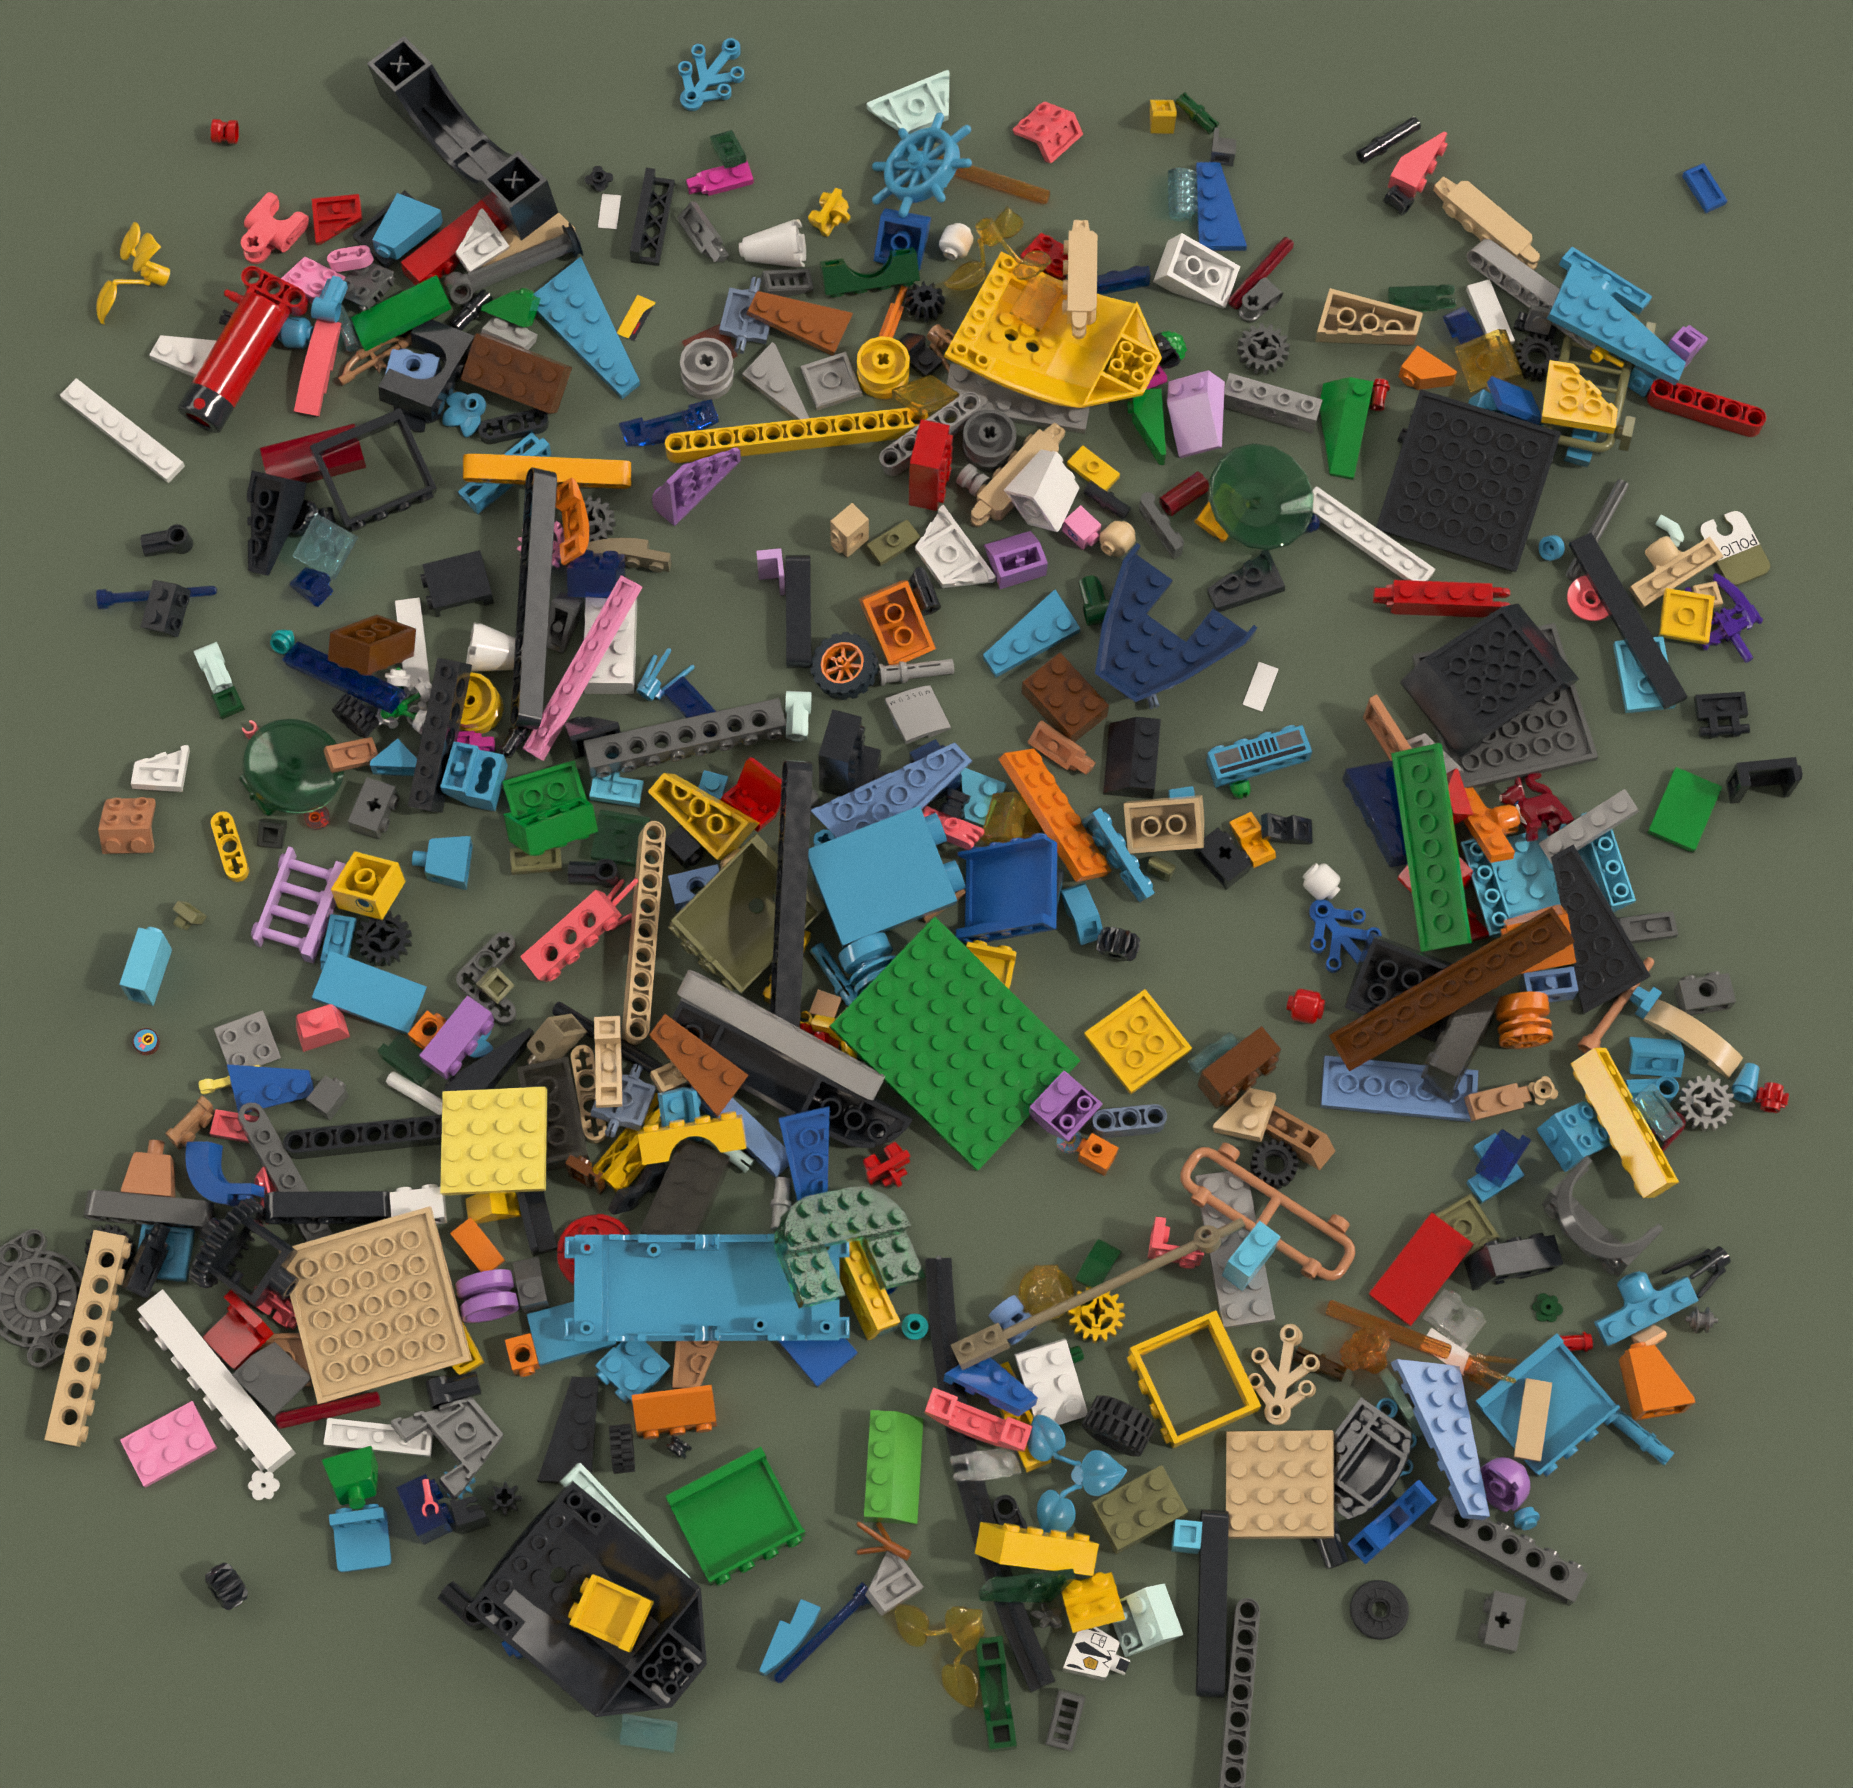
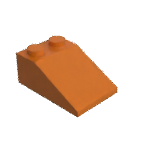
M901 580L858 599L888 665H895L900 661L907 662L936 649L907 580Z

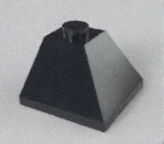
M581 716L575 717L568 723H565L566 733L575 759L585 756L583 741L621 733L618 722L590 716L584 718Z

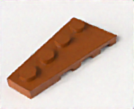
M666 1014L663 1015L649 1034L650 1038L675 1065L685 1080L697 1091L700 1098L710 1107L714 1115L718 1117L745 1081L748 1074Z

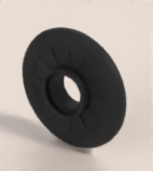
M1373 1580L1361 1585L1355 1591L1350 1603V1615L1354 1625L1362 1634L1372 1639L1384 1640L1396 1636L1405 1627L1409 1616V1606L1405 1595L1397 1586L1387 1581ZM1377 1602L1383 1603L1387 1609L1386 1615L1384 1617L1375 1616L1372 1612L1373 1604Z

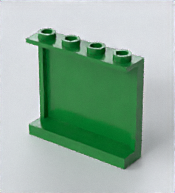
M761 1446L666 1495L667 1502L710 1586L715 1583L717 1586L725 1584L731 1580L730 1575L738 1571L743 1574L753 1569L755 1562L762 1558L768 1561L779 1554V1549L788 1546L789 1549L802 1543V1537L806 1536L805 1530L797 1519Z

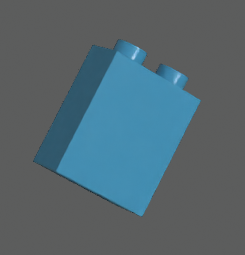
M917 806L809 849L808 862L823 901L827 906V911L842 949L865 936L878 932L885 933L956 905L957 898L955 892L965 889L966 886L956 861L953 860L943 864L936 845L947 841L937 813L924 817L921 807Z

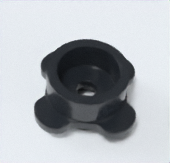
M595 166L593 172L585 177V183L591 185L592 189L598 192L604 191L608 187L609 182L613 181L612 173L605 172L601 166Z

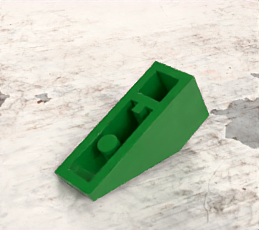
M1146 389L1142 396L1127 399V413H1132V423L1158 464L1164 465L1166 447L1162 390Z

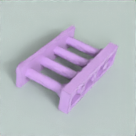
M288 847L286 853H282L279 858L278 868L280 869L260 920L253 925L251 936L255 945L260 948L265 938L299 948L304 961L314 964L328 927L330 915L333 914L336 907V902L330 889L346 864L336 861L334 867L329 868V870L295 860L297 856L294 849ZM291 869L326 879L327 885L325 890L316 892L287 883ZM285 892L317 902L319 906L316 914L308 915L278 906L282 893ZM276 915L308 925L310 929L307 937L299 938L269 929L273 916Z

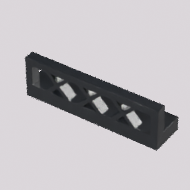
M646 168L630 246L631 263L659 266L675 180L656 177V171L653 168ZM655 186L669 187L668 192L659 197L655 192ZM660 204L664 209V213L655 218L651 213V209ZM656 225L660 230V234L651 239L647 234V230ZM650 246L656 251L655 258L642 256L643 250Z
M544 1191L516 1192L532 1256L557 1250V1243Z

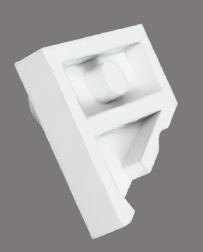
M483 208L478 212L475 221L470 226L463 242H461L456 251V256L468 273L475 271L509 249L508 243Z
M189 745L181 746L180 751L168 755L166 752L155 755L153 758L136 761L131 780L132 789L183 792L190 753Z

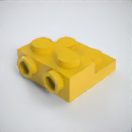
M1098 1572L1090 1578L1083 1580L1071 1579L1066 1584L1060 1585L1063 1603L1073 1633L1125 1620L1112 1572L1106 1574Z

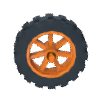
M842 632L840 635L835 633L828 640L825 638L821 642L822 645L816 647L814 651L815 656L811 658L813 666L811 674L814 676V681L825 694L827 693L834 699L836 697L840 700H847L850 697L854 699L858 697V694L866 693L868 691L867 688L874 684V677L878 675L879 671L877 664H879L878 658L868 641L864 638L862 639L858 634L854 633L851 635L849 632ZM846 651H852V652H854V653L847 659ZM841 653V656L836 659L835 656ZM859 656L861 657V664H852ZM831 661L837 665L829 669ZM854 669L858 670L856 675L853 676ZM839 672L836 681L830 678L829 675ZM844 676H849L850 679L842 681Z

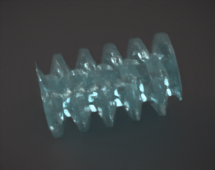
M1173 168L1168 171V215L1170 219L1181 222L1189 220L1191 215L1198 212V206L1196 205L1198 204V198L1196 197L1198 195V190L1196 189L1198 186L1196 181L1198 174L1196 171L1185 168Z

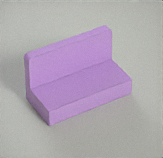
M781 548L757 551L759 580L778 578L780 595H785Z

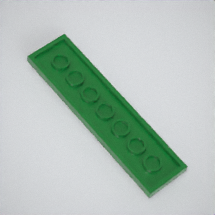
M1435 743L1391 753L1421 952H1430L1472 944L1442 744Z

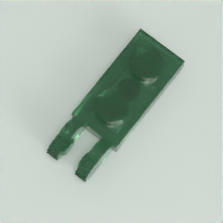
M1441 284L1437 287L1436 285L1388 287V301L1391 305L1418 312L1452 309L1457 306L1455 298L1437 299V296L1453 295L1455 286L1452 284Z

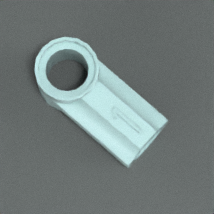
M217 642L194 650L199 666L204 671L213 694L233 686Z
M786 691V739L792 741L807 739L808 716L811 714V692Z

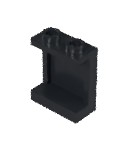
M480 550L422 564L425 573L420 574L423 588H429L430 595L426 596L429 611H435L436 617L441 616L440 611L481 600H483L484 606L494 604Z
M1796 757L1736 763L1726 779L1730 804L1740 803L1751 787L1781 785L1784 798L1790 797L1803 777L1802 768L1797 764Z

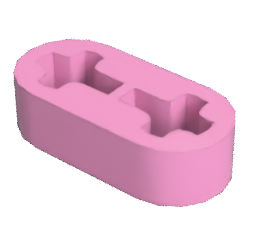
M366 245L337 249L327 256L330 268L335 272L365 268L374 260L370 248Z

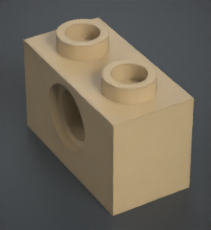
M853 503L830 521L831 546L836 552H842L847 558L869 540V519Z

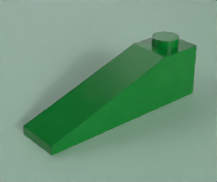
M1347 377L1323 383L1320 396L1322 404L1319 413L1321 414L1329 475L1354 480L1373 381Z

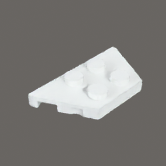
M942 505L933 522H930L927 527L926 533L915 546V551L942 588L995 582L996 576L945 506Z

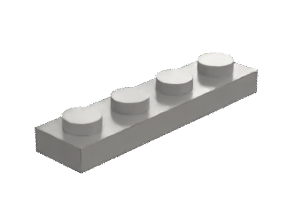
M1626 789L1538 844L1552 864L1551 857L1573 844L1578 851L1640 811Z

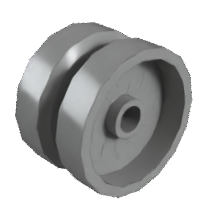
M714 338L696 339L685 347L681 353L680 369L682 383L686 391L697 399L708 401L725 395L733 385L734 380L733 358L729 348L723 342Z

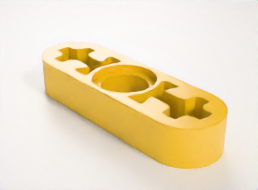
M218 812L211 819V827L223 867L231 881L241 882L247 878L249 867L236 824L228 812ZM221 820H225L227 823L226 828L229 834L224 835L222 828L219 826ZM228 841H234L237 843L236 849L230 853L223 850L224 844ZM236 858V861L240 867L239 874H235V872L232 871L234 870V866L231 859Z

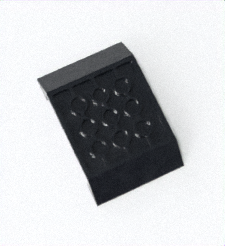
M1518 603L1501 607L1425 657L1400 681V684L1457 756L1462 759L1480 747L1485 737L1554 691L1561 693L1576 683L1579 678Z

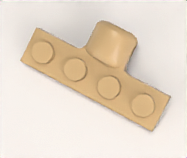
M1710 536L1685 552L1679 551L1670 537H1662L1645 550V555L1653 565L1654 572L1628 589L1643 609L1662 597L1666 588H1676L1720 560L1723 555Z

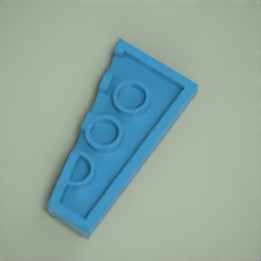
M1099 808L1081 820L1085 828L1088 827L1093 833L1095 845L1097 847H1104L1107 851L1106 859L1111 866L1116 869L1120 868L1122 871L1120 878L1139 903L1153 895L1155 892L1153 891L1151 880L1142 874L1137 858L1128 852L1125 847L1126 842L1122 835L1114 830L1110 816Z

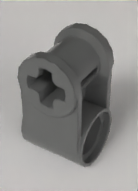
M1266 277L1262 278L1243 296L1242 305L1239 309L1240 318L1249 323L1257 321L1281 300L1283 292Z

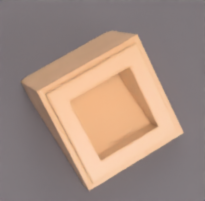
M1652 1324L1632 1334L1631 1339L1634 1344L1646 1342V1346L1656 1345L1666 1337L1667 1333L1665 1330Z

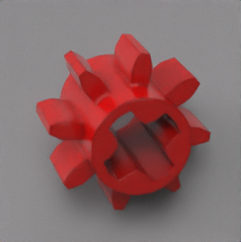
M1768 1082L1764 1084V1088L1759 1087V1090H1757L1755 1102L1761 1103L1760 1109L1762 1111L1779 1113L1780 1108L1784 1109L1788 1105L1789 1093H1783V1085Z

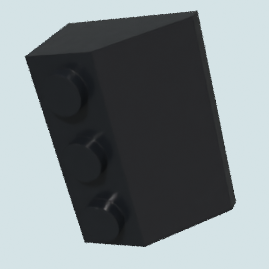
M1132 717L1109 724L1103 795L1153 799L1161 719Z

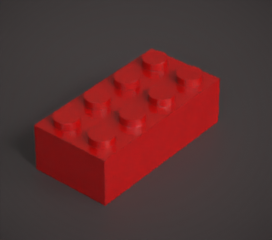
M920 420L910 460V506L937 511L939 503H944L946 482H949L952 470L953 435H949L950 425Z

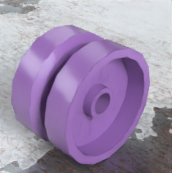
M496 1269L466 1276L455 1283L458 1299L465 1301L460 1306L463 1322L480 1323L509 1316L519 1309L516 1293L510 1292L514 1287L510 1270Z

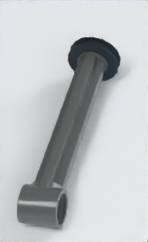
M569 222V227L562 225L564 234L468 274L460 272L449 274L445 278L444 288L455 303H466L472 298L475 291L564 254L572 252L576 259L579 253L583 256L581 241ZM463 285L461 289L455 291L456 287Z

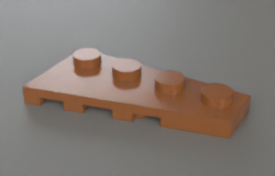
M757 291L746 315L833 356L853 313Z

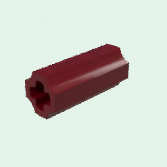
M1197 471L1161 496L1159 503L1167 515L1173 516L1209 491L1210 484L1203 474Z

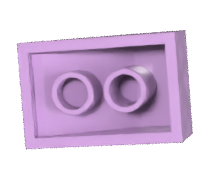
M1209 370L1168 382L1167 405L1180 458L1222 448L1225 382Z

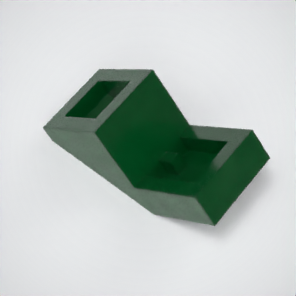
M1098 1239L1086 1257L1075 1281L1089 1289L1103 1283L1107 1275L1110 1274L1121 1250Z

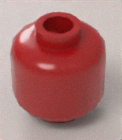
M1300 988L1297 989L1294 996L1289 995L1286 1010L1291 1011L1292 1020L1314 1024L1317 1019H1322L1325 1000L1322 999L1321 994L1317 991Z

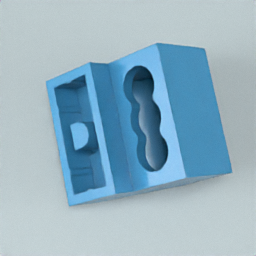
M454 741L441 784L442 792L470 807L495 811L503 785L502 781H504L508 767L504 755L479 750L478 746Z

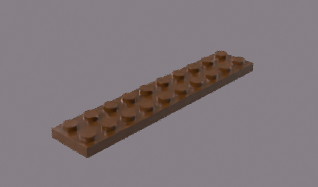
M1551 907L1328 1036L1347 1069L1351 1071L1560 950L1565 949L1575 941L1555 910Z

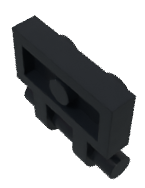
M1745 691L1695 695L1694 703L1697 721H1707L1708 727H1699V737L1708 736L1710 739L1718 738V736L1722 735L1740 737L1741 734L1750 733V725L1740 724L1739 720L1740 718H1747L1749 715ZM1729 719L1730 725L1718 726L1717 720Z

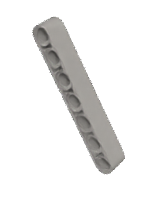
M1483 239L1467 253V260L1473 268L1530 308L1531 305L1551 309L1559 288L1490 239ZM1552 322V325L1584 348L1592 350L1597 346Z

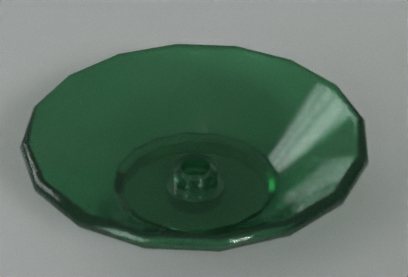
M1252 443L1233 448L1218 460L1209 478L1208 500L1215 520L1231 538L1249 548L1270 551L1289 546L1305 533L1313 516L1314 493L1307 474L1293 457L1274 446ZM1253 499L1258 502V505L1253 503Z

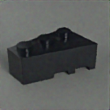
M1537 1233L1525 1240H1522L1519 1236L1506 1240V1243L1500 1244L1499 1240L1485 1243L1482 1250L1464 1261L1472 1291L1481 1289L1488 1282L1495 1281L1496 1285L1505 1283L1504 1280L1517 1277L1524 1279L1552 1272L1562 1266L1563 1260L1555 1234L1544 1236L1543 1233Z

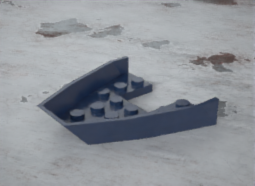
M1138 543L1123 559L1103 620L1095 668L1096 675L1134 702L1188 680L1250 642L1258 628L1253 625L1246 632L1221 613L1212 609L1187 642H1185L1147 614L1169 588L1173 580L1137 555L1141 547Z

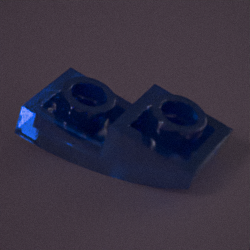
M1464 306L1443 316L1452 338L1458 337L1467 358L1490 347L1483 331Z

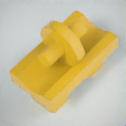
M835 188L832 193L823 192L819 199L822 207L821 212L812 210L808 216L810 224L819 228L822 236L826 237L830 235L833 228L838 226L840 222L846 224L851 218L847 212L849 209L848 202L842 197V190Z

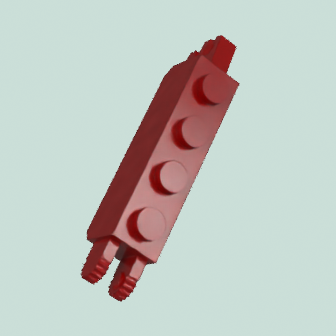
M1394 580L1393 584L1386 585V588L1374 589L1373 603L1386 604V607L1391 608V613L1398 615L1484 618L1489 616L1490 612H1495L1503 606L1510 605L1507 602L1493 601V598L1502 599L1509 597L1510 590L1492 587V583Z

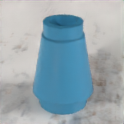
M1746 1063L1731 1087L1732 1094L1734 1095L1733 1098L1749 1103L1756 1097L1760 1069L1757 1065L1753 1063Z

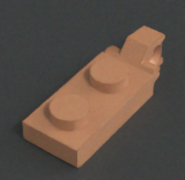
M1042 720L1038 722L1028 740V744L1066 770L1076 771L1078 769L1087 775L1096 764V762L1085 755L1087 752L1082 747Z

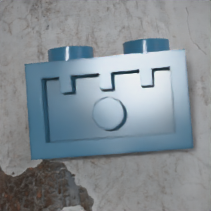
M682 1087L658 1093L662 1127L669 1126V1122L683 1119L685 1123L695 1122L694 1118L700 1116L699 1107L701 1106V1100L696 1090ZM691 1136L684 1138L678 1143L691 1139L698 1142L702 1141L703 1137Z

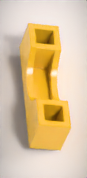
M736 1111L721 1113L720 1118L710 1119L709 1115L694 1118L695 1122L685 1123L681 1119L670 1121L669 1126L659 1127L658 1124L643 1126V1130L638 1132L643 1165L669 1161L674 1146L684 1138L691 1136L704 1137L716 1145L720 1153L746 1149L747 1141L742 1114L736 1115Z

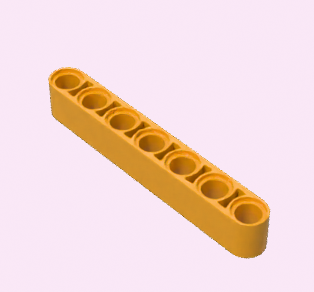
M494 454L463 455V481L525 485L527 472L531 467L555 472L557 474V486L573 477L578 487L614 489L631 487L630 461Z

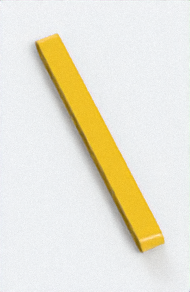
M909 407L670 434L666 438V456L673 463L695 462L696 460L726 452L736 447L740 450L741 456L896 440L919 425L912 421L928 419V413L922 407ZM892 422H895V423H897V424H899V425H898V426H895V427H891V426H889L888 424H889V423H892ZM867 425L874 426L873 429H866L864 427ZM849 428L850 431L843 432L840 429ZM819 430L826 431V433L822 435L817 434L816 432ZM794 433L802 434V436L800 437H794L792 435ZM772 435L778 437L775 440L768 439V437ZM747 438L754 439V441L750 443L745 442L744 440ZM722 441L730 442L728 445L719 444ZM699 443H703L706 445L702 448L696 447V445ZM674 446L682 447L680 450L671 449Z

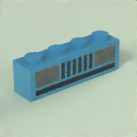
M1289 725L1281 729L1280 732L1273 734L1265 732L1252 740L1240 739L1234 745L1224 747V745L1216 746L1208 752L1206 763L1216 788L1310 761L1312 750L1303 725L1297 727Z

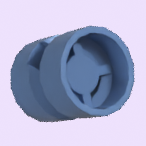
M1013 1295L999 1304L989 1314V1318L994 1324L999 1323L1000 1327L1006 1329L1031 1317V1314L1023 1312V1304L1016 1295ZM1037 1326L1007 1339L1011 1345L1018 1343Z

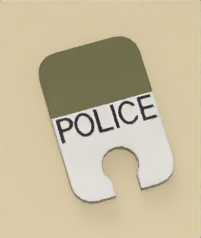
M1733 511L1723 516L1726 523L1732 527V534L1728 536H1723L1717 532V525L1714 519L1702 524L1700 528L1701 538L1705 540L1710 536L1723 555L1715 563L1724 578L1735 586H1739L1768 573L1770 562L1748 521L1741 512Z

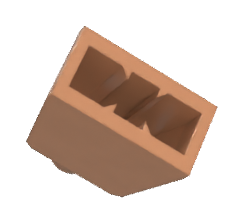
M149 1140L147 1153L134 1152L121 1187V1192L175 1198V1162L170 1155L163 1154L165 1142Z

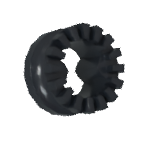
M672 1435V1442L670 1444L667 1443L665 1447L676 1456L685 1460L687 1457L685 1455L686 1452L691 1451L692 1447L686 1442L683 1444V1440Z

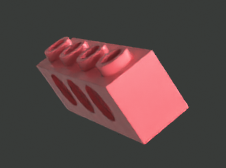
M595 890L520 957L538 980L544 982L553 981L561 974L560 970L563 967L578 960L580 952L586 947L590 948L595 945L599 940L598 937L604 931L613 929L618 924L617 920L622 915L605 893ZM595 915L596 922L589 928L588 919ZM576 932V941L570 944L569 936L571 933ZM553 949H557V958L551 961L550 953Z

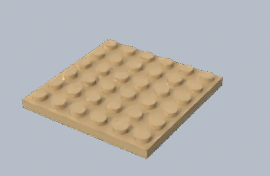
M425 1207L292 1246L298 1253L287 1267V1270L298 1277L299 1282L290 1294L318 1404L472 1360L432 1207Z

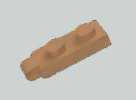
M1517 1083L1464 1097L1471 1122L1525 1108L1524 1103L1532 1101L1528 1086L1518 1088Z

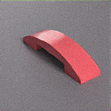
M933 1387L924 1412L926 1415L974 1439L1024 1452L1032 1429L1031 1425L1007 1417L1005 1420L957 1401V1396Z

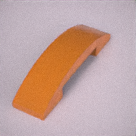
M573 477L556 487L555 507L562 512L565 539L564 542L559 544L561 564L564 566L583 555L589 542L588 515L582 494Z

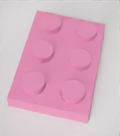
M193 1401L120 1439L145 1488L217 1449Z

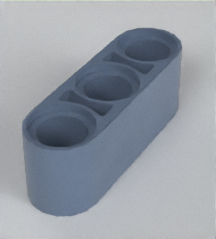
M1157 1104L1102 1109L1094 1114L1091 1130L1093 1134L1103 1139L1155 1134L1163 1130L1167 1120V1113L1162 1106ZM1156 1114L1161 1118V1122L1157 1124L1149 1121L1148 1116ZM1131 1117L1135 1120L1136 1124L1127 1126L1123 1123L1122 1119ZM1101 1119L1107 1120L1110 1123V1127L1102 1129L1096 1122Z

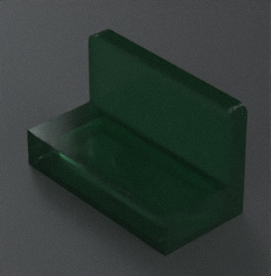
M398 1034L389 1046L383 1043L377 1050L382 1060L420 1087L434 1072L422 1063L419 1055L423 1050L401 1034Z

